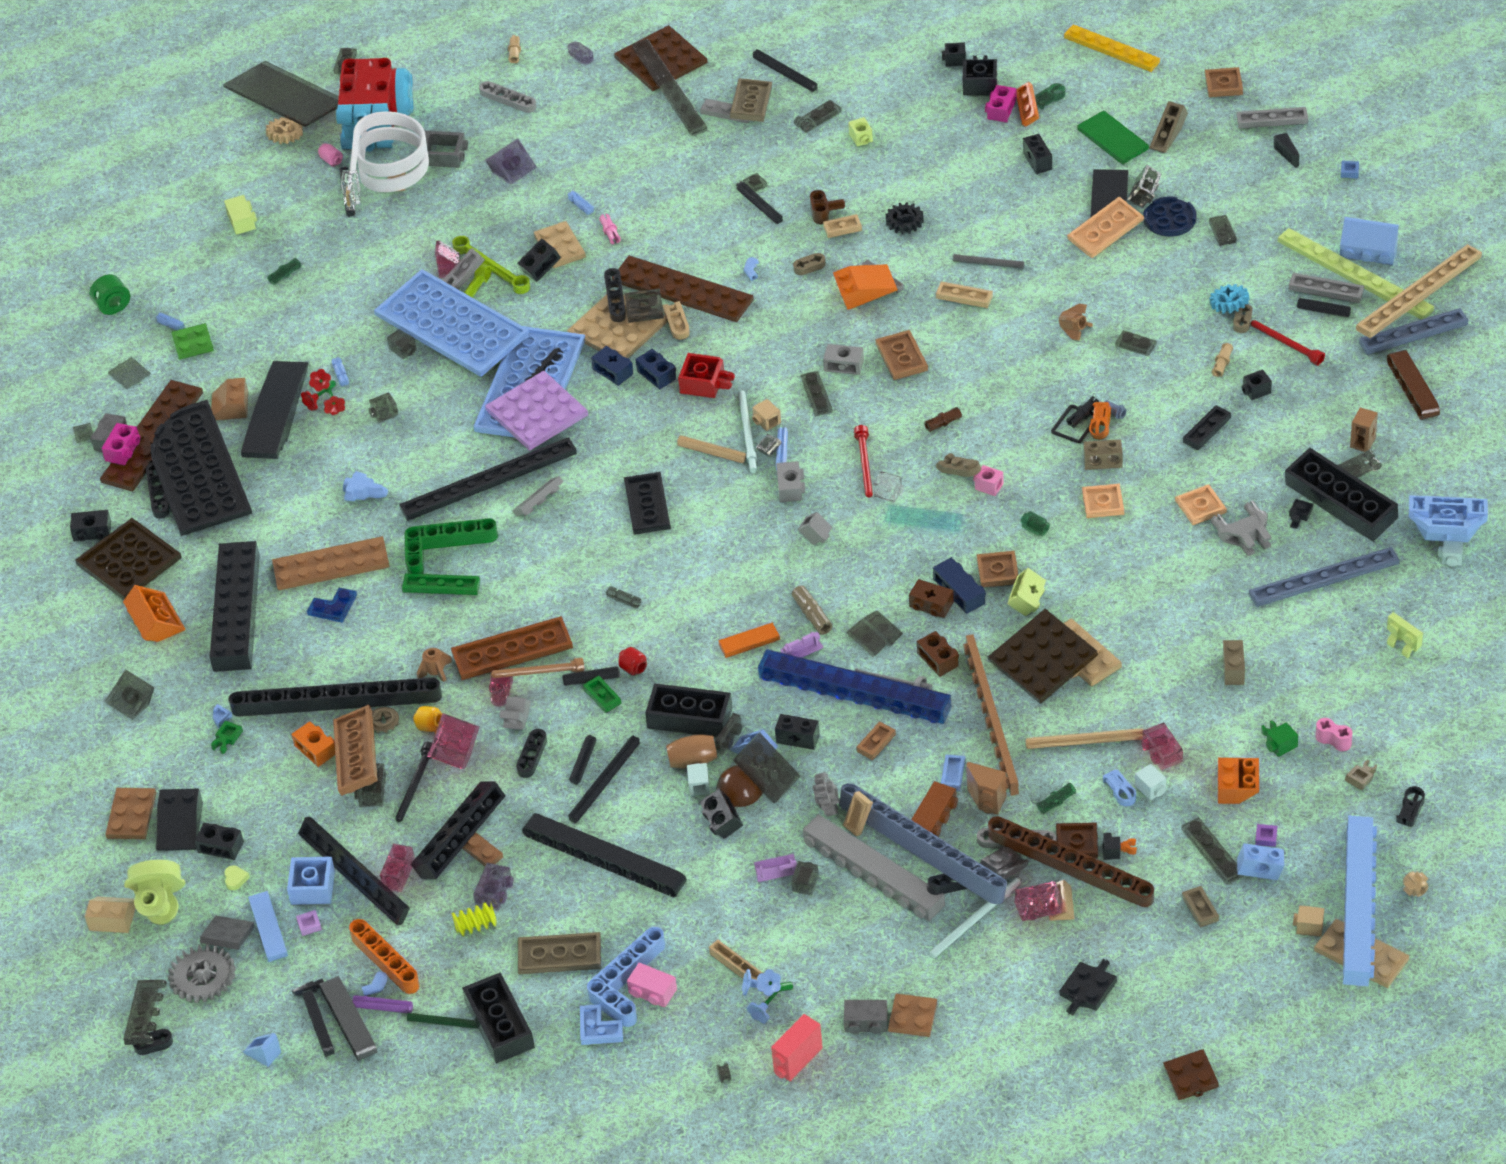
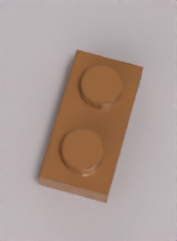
M879 721L857 745V752L874 760L896 735V730Z
M476 832L462 848L488 869L503 858L501 851Z

